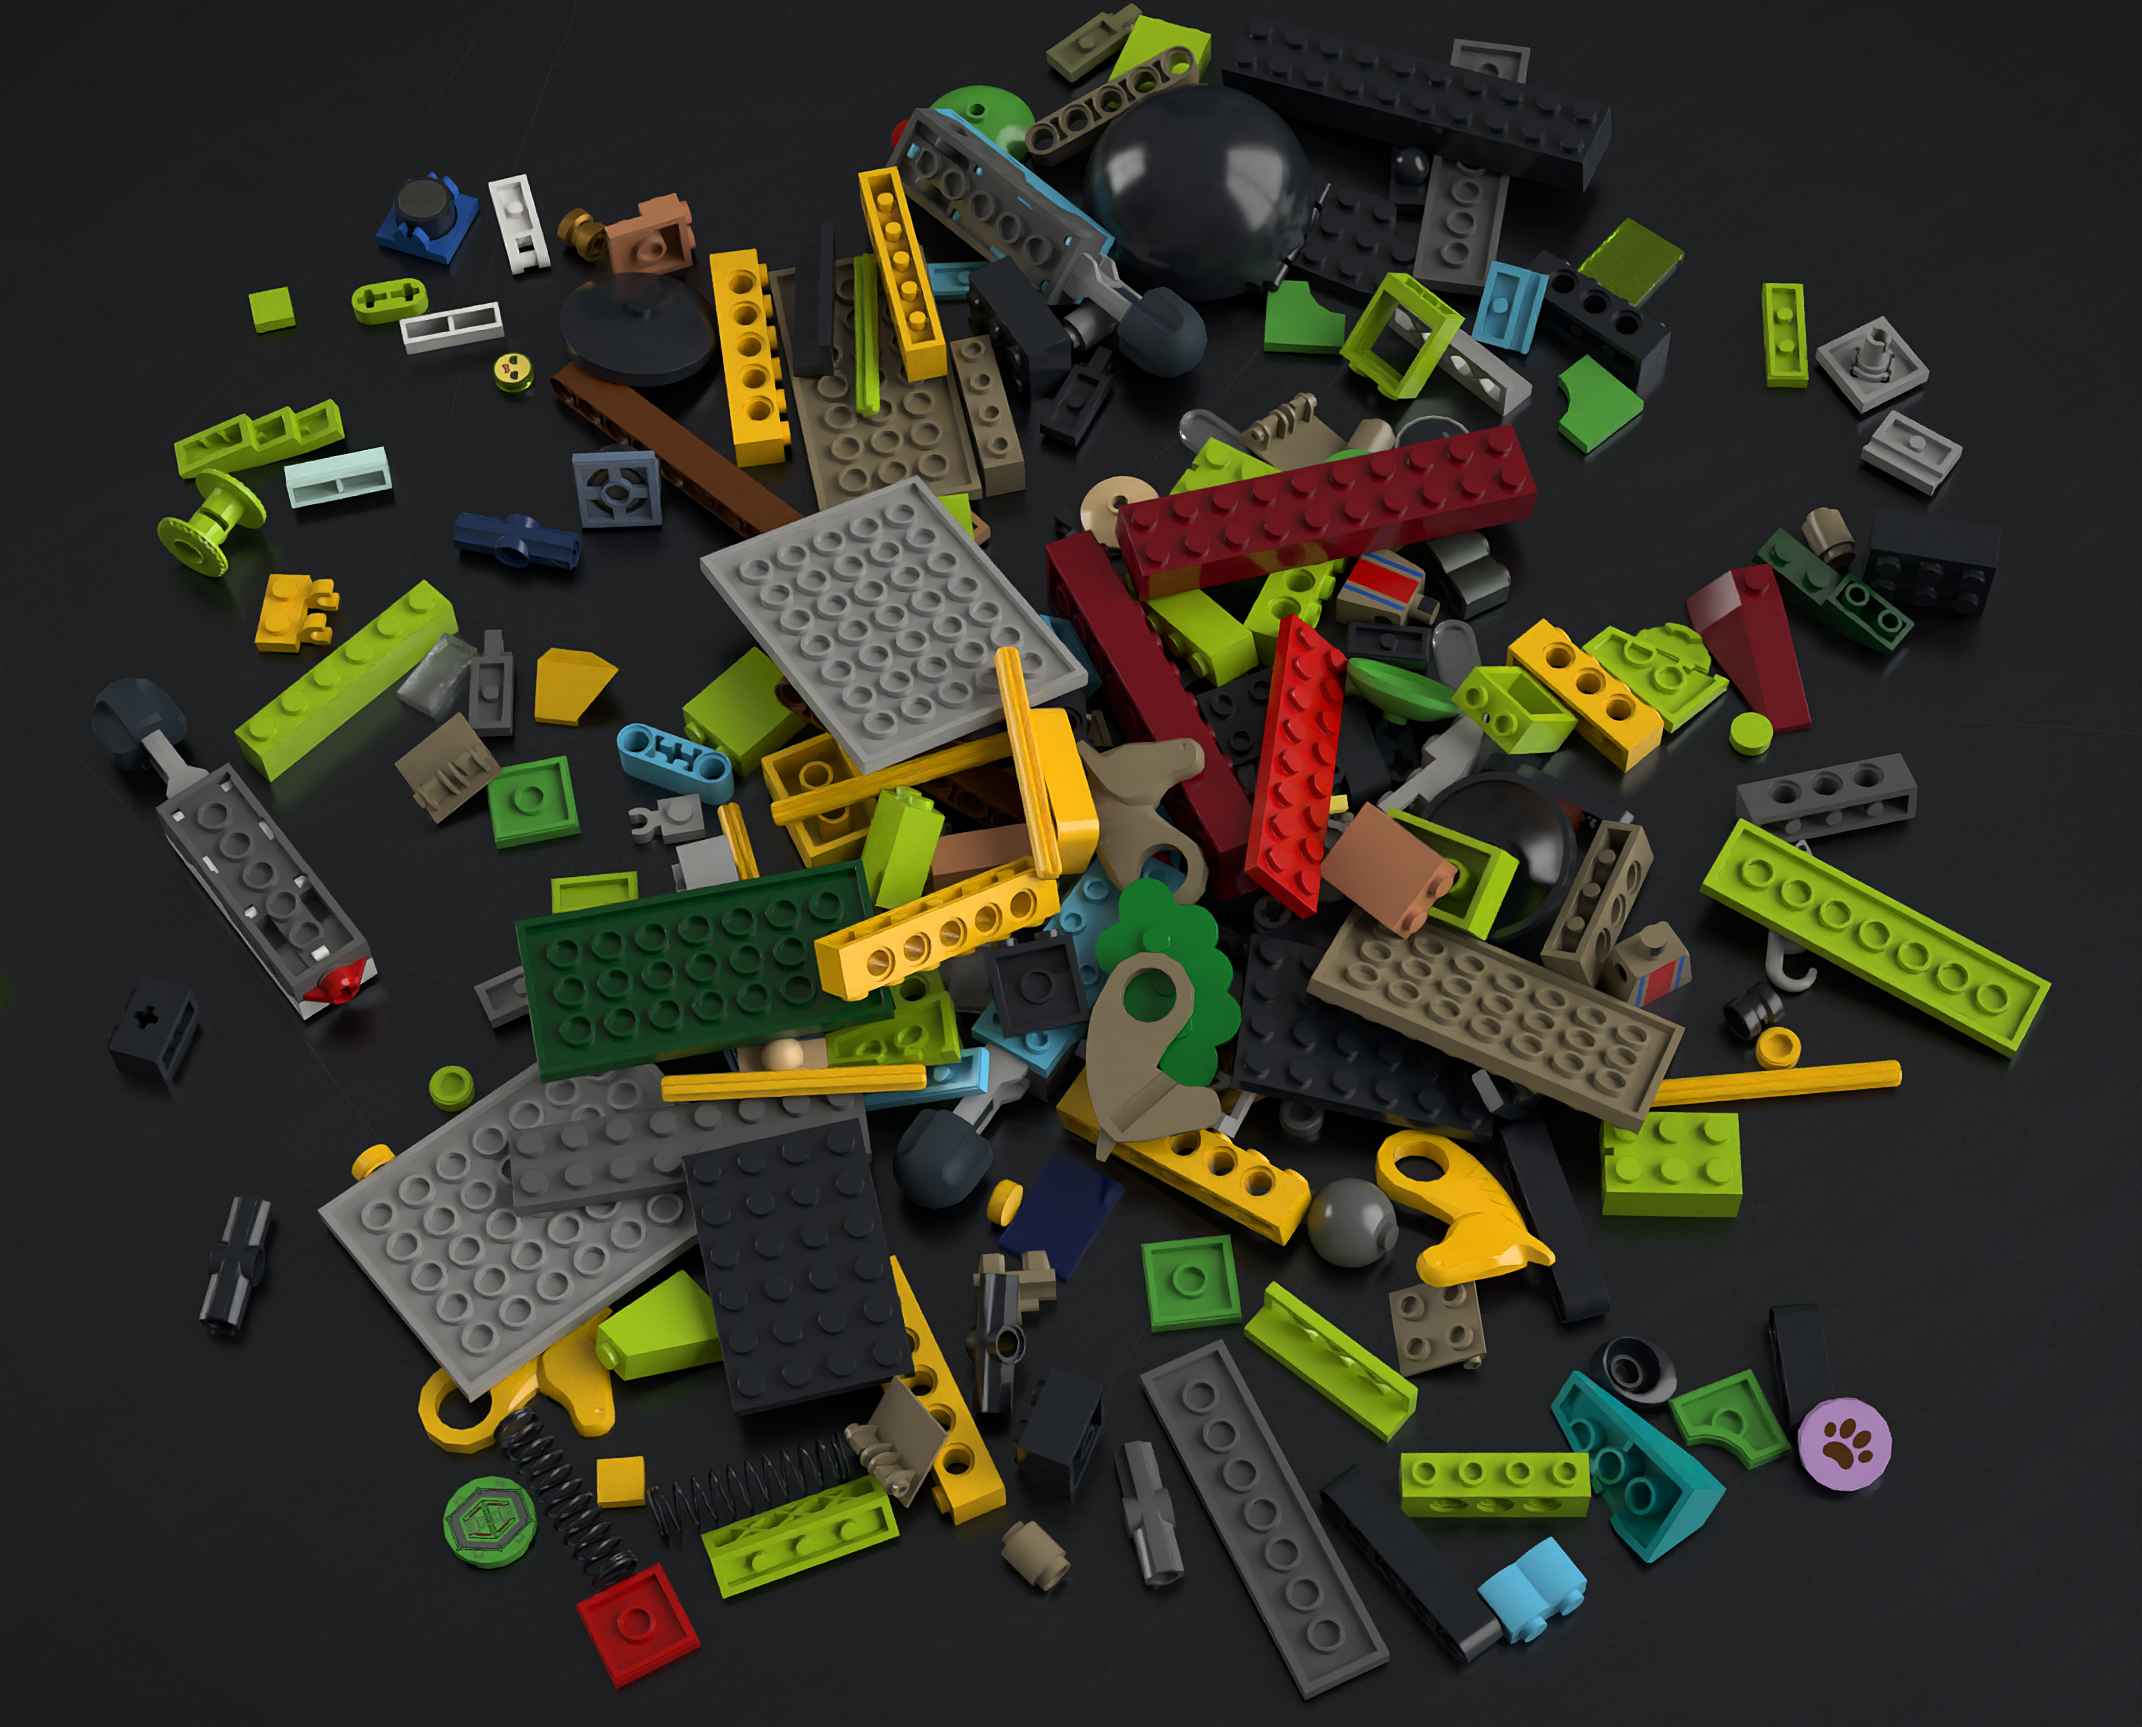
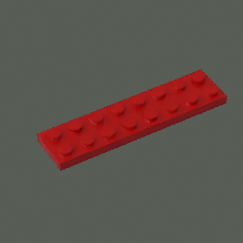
M1291 613L1280 620L1244 873L1304 920L1317 911L1321 880L1320 864L1324 857L1348 659L1339 649L1334 648L1323 639L1312 626L1303 622L1294 613Z

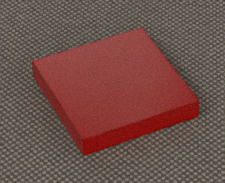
M660 1563L575 1604V1608L616 1690L701 1647L700 1640Z

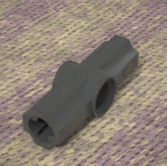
M1140 1440L1128 1442L1120 1448L1113 1450V1460L1123 1495L1121 1497V1506L1129 1538H1134L1145 1585L1162 1586L1170 1584L1184 1576V1568L1174 1533L1176 1523L1169 1492L1166 1487H1162L1159 1468L1151 1442H1141Z

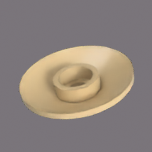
M1118 476L1106 479L1095 485L1085 496L1081 506L1082 526L1085 531L1092 530L1099 544L1104 542L1108 549L1121 550L1115 535L1118 509H1115L1114 506L1159 498V496L1149 484L1134 477Z

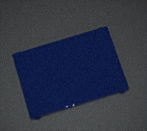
M1057 1151L1051 1157L1050 1163L1005 1232L1000 1236L998 1246L1020 1258L1027 1251L1044 1250L1050 1269H1055V1276L1067 1282L1115 1205L1123 1197L1125 1186Z

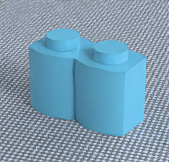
M1551 1536L1530 1549L1515 1563L1487 1580L1477 1589V1596L1497 1618L1503 1629L1504 1637L1510 1644L1517 1642L1521 1638L1525 1642H1529L1547 1627L1545 1620L1557 1612L1567 1615L1583 1602L1585 1597L1582 1593L1585 1592L1587 1579Z

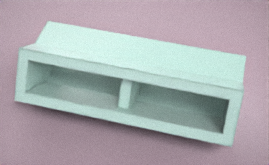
M384 446L284 467L292 509L392 488Z

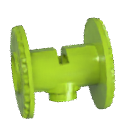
M207 468L202 470L196 477V485L202 496L206 499L188 523L177 518H163L158 524L157 534L168 551L183 564L202 575L216 578L222 576L228 570V561L218 546L226 540L228 533L234 525L238 523L247 528L257 529L265 523L267 516L261 501L242 482L220 470Z

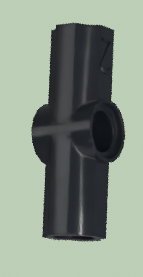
M248 1194L234 1197L222 1241L218 1240L215 1242L209 1259L210 1283L199 1318L202 1326L209 1327L215 1332L227 1334L240 1330L251 1288L258 1286L264 1270L265 1252L263 1245L274 1210L271 1202Z
M980 1273L977 1324L970 1328L965 1341L967 1354L975 1362L972 1412L1012 1414L1014 1364L1022 1359L1026 1349V1337L1023 1330L1017 1325L1018 1275Z

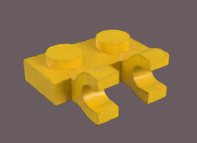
M270 574L255 639L258 651L299 653L301 642L330 645L333 631L331 627H325L326 615L324 613L307 615L308 608L337 611L340 597L338 593H332L334 587L333 580L320 579L312 582L310 575Z

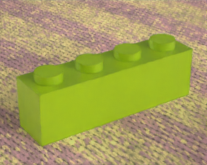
M1128 573L1124 576L1129 587V596L1133 602H1136L1138 600ZM1200 589L1139 602L1144 610L1146 625L1150 632L1156 631L1175 657H1182L1191 665L1198 677L1207 678L1216 687L1227 684L1259 664L1252 632Z

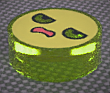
M509 352L501 355L494 362L493 375L495 383L504 391H522L534 379L531 360L522 353Z

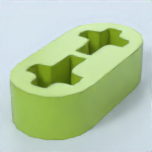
M405 278L360 287L352 295L351 302L355 316L361 323L375 325L418 317L426 311L429 301L423 283L413 278ZM413 295V300L406 301V296ZM374 302V307L367 308V303Z

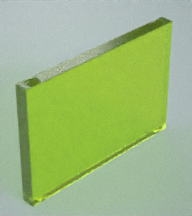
M1628 217L1577 271L1587 277L1594 278L1602 287L1619 298L1627 299L1636 307L1671 269L1682 260L1684 251Z

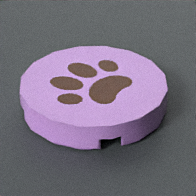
M1856 1398L1829 1399L1819 1403L1805 1416L1798 1430L1797 1443L1799 1444V1456L1803 1467L1818 1483L1833 1490L1854 1491L1869 1486L1883 1474L1891 1458L1892 1437L1887 1422L1875 1408Z

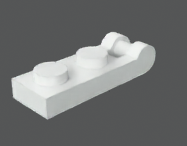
M526 174L489 182V190L512 274L523 273V268L536 265L539 266V269L551 266ZM530 245L534 247V250L519 253L518 248Z

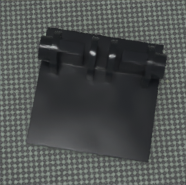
M1272 667L1195 696L1202 711V714H1199L1203 723H1210L1222 754H1228L1234 768L1261 757L1273 674Z

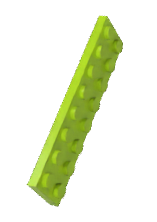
M1742 818L1739 819L1699 890L2011 1059L2016 1053L2051 986L2050 982Z

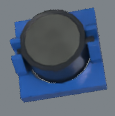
M431 172L428 176L408 179L395 193L394 204L375 236L377 245L448 265L480 209L479 200L460 194L458 187L447 176L442 181L437 178L435 173Z

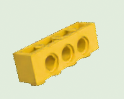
M1543 618L1508 646L1506 666L1524 667L1580 720L1574 729L1624 773L1660 745L1664 721L1657 710L1650 705H1644L1631 693L1629 687L1622 680L1614 679L1602 669L1598 660L1593 655L1584 653L1574 645L1566 632L1561 628L1553 627ZM1551 666H1560V667H1563V668H1559V669H1558V668H1553V667H1551ZM1582 691H1588L1593 694H1584ZM1612 717H1618L1623 720L1617 721L1612 719Z

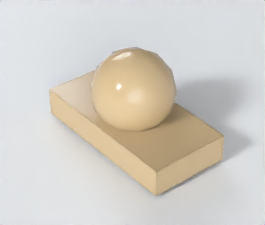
M787 1038L766 1042L761 1046L737 1048L739 1072L829 1068L825 1038L803 1041Z

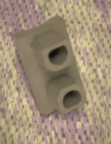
M1044 1250L1027 1251L1022 1254L1023 1271L1005 1272L1004 1255L999 1253L982 1254L980 1256L978 1274H973L976 1305H978L980 1273L1019 1276L1017 1325H1022L1021 1312L1039 1311V1301L1057 1300L1055 1269H1050Z

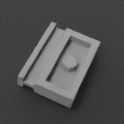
M1892 410L1873 434L1868 445L1863 447L1860 458L1932 496L1937 485L1941 484L1961 457L1963 447Z

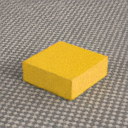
M643 1456L597 1460L598 1506L604 1509L646 1505L645 1462Z

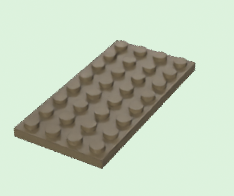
M918 245L923 260L924 268L926 271L927 279L929 282L930 290L932 293L933 301L935 304L936 312L940 322L941 330L943 333L922 245ZM870 254L871 258L876 260L875 254ZM856 257L836 260L834 376L794 377L793 340L796 267L768 272L769 285L819 512L916 475L919 476L936 497L968 493L969 500L983 498L982 487L947 345L948 375L908 382L878 265L880 411L877 415H871L869 418L862 417V414L856 411L853 264Z
M1358 904L1354 905L1312 975L1306 992L1320 997L1326 1003L1341 1006L1361 1015L1368 1021L1378 1022L1401 1032L1410 1039L1422 1041L1443 1050L1449 1056L1466 1060L1484 1068L1493 1075L1508 1078L1526 1086L1535 1093L1545 1094L1566 1103L1574 1110L1584 1111L1609 1122L1616 1128L1626 1129L1637 1135L1686 1029L1429 918L1426 919L1418 931L1411 933L1406 940L1390 930Z

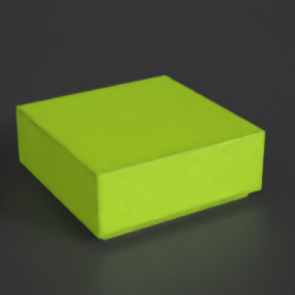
M288 287L249 294L257 333L296 325Z

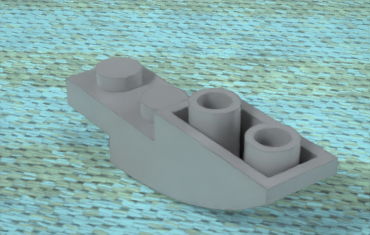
M1464 712L1461 713L1454 720L1451 728L1441 736L1435 734L1428 739L1421 750L1423 754L1421 766L1408 776L1405 784L1398 790L1386 792L1378 800L1375 807L1387 814L1389 807H1393L1420 817L1426 806L1443 789L1464 777L1470 776L1480 751L1484 731ZM1487 714L1484 716V721H1485V723H1486Z

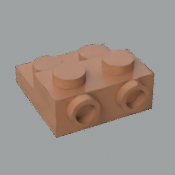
M676 193L655 197L649 201L639 203V217L622 220L605 227L613 274L646 272L662 275L693 265L690 249L696 248V243L691 227L687 225L692 223V217L687 202L685 200L679 202Z

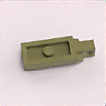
M1131 3L1115 15L1113 13L1106 14L1101 12L1046 52L1047 62L1069 82H1075L1125 46L1142 11Z

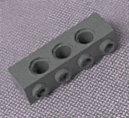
M1901 753L1737 785L1735 817L1737 821L1742 818L1783 841L1791 843L1915 818L1918 786Z

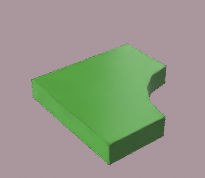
M1284 280L1277 292L1268 291L1264 351L1341 355L1339 352L1344 345L1345 315L1330 312L1320 306L1310 294L1308 281Z
M1588 354L1559 375L1558 385L1567 395L1569 408L1568 412L1559 421L1558 431L1585 454L1589 453L1643 411L1644 401Z
M1751 1369L1670 1399L1667 1402L1666 1407L1686 1446L1705 1443L1723 1447L1736 1455L1748 1470L1789 1455L1792 1447Z

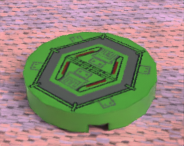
M496 1476L474 1479L459 1488L448 1502L443 1518L445 1537L456 1557L484 1569L507 1566L523 1556L529 1548V1543L533 1538V1534L535 1536L538 1526L535 1506L526 1490L510 1479Z

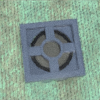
M613 444L604 446L595 453L573 454L572 466L581 528L662 525L660 501L661 473H659V458H655V451H639L629 445Z

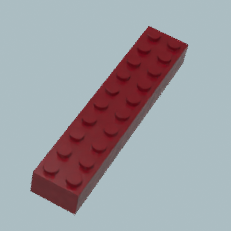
M1509 424L1121 505L1118 509L1115 535L1137 600L1140 602L1528 519L1531 516L1538 490L1513 426Z
M1091 529L1045 545L1047 598L1058 618L1070 620L1103 682L1098 689L1128 742L1141 743L1192 738L1201 745L1205 753V766L1202 772L1169 788L1161 800L1177 829L1194 841L1202 850L1209 869L1207 882L1219 903L1262 888V886L1244 873L1254 806L1252 796L1245 785L1240 786L1235 778L1234 766L1228 754L1220 753L1217 747L1216 735L1210 723H1203L1194 695L1190 691L1186 693L1183 689L1181 676L1176 664L1173 661L1168 662L1165 658L1163 644L1156 631L1150 632L1147 627L1146 616L1141 604L1138 601L1133 602L1129 596L1126 578L1122 572L1116 573L1107 545L1104 542L1099 544Z

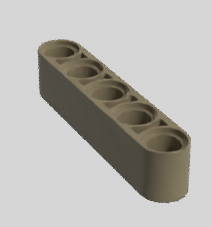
M1176 45L1170 47L1034 123L1025 134V143L1033 160L1042 167L1057 165L1096 143L1109 124L1125 108L1142 97L1173 85L1198 83L1200 71L1194 54L1185 46ZM1186 63L1190 65L1188 70L1182 74L1171 73L1173 67L1177 64ZM1143 83H1155L1152 91L1148 93L1137 92ZM1109 102H1121L1118 110L1114 112L1104 111L1105 106ZM1075 121H1088L1084 129L1078 132L1070 130L1071 125ZM1046 138L1054 140L1050 148L1046 150L1036 149L1041 140Z

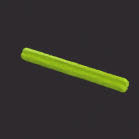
M864 253L863 256L856 257L853 261L856 411L861 413L862 417L869 418L871 415H877L880 411L877 261L871 258L870 254Z

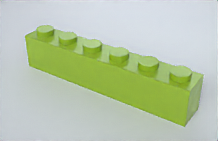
M421 581L235 730L234 733L243 758L271 783L459 631L452 603L427 581Z

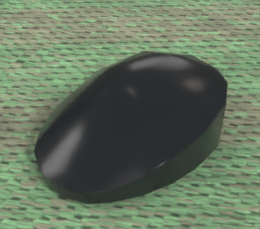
M1631 1334L1619 1335L1603 1343L1595 1350L1591 1358L1590 1372L1593 1382L1625 1406L1636 1409L1656 1407L1668 1401L1676 1390L1678 1377L1676 1368L1669 1356L1658 1345L1640 1336Z

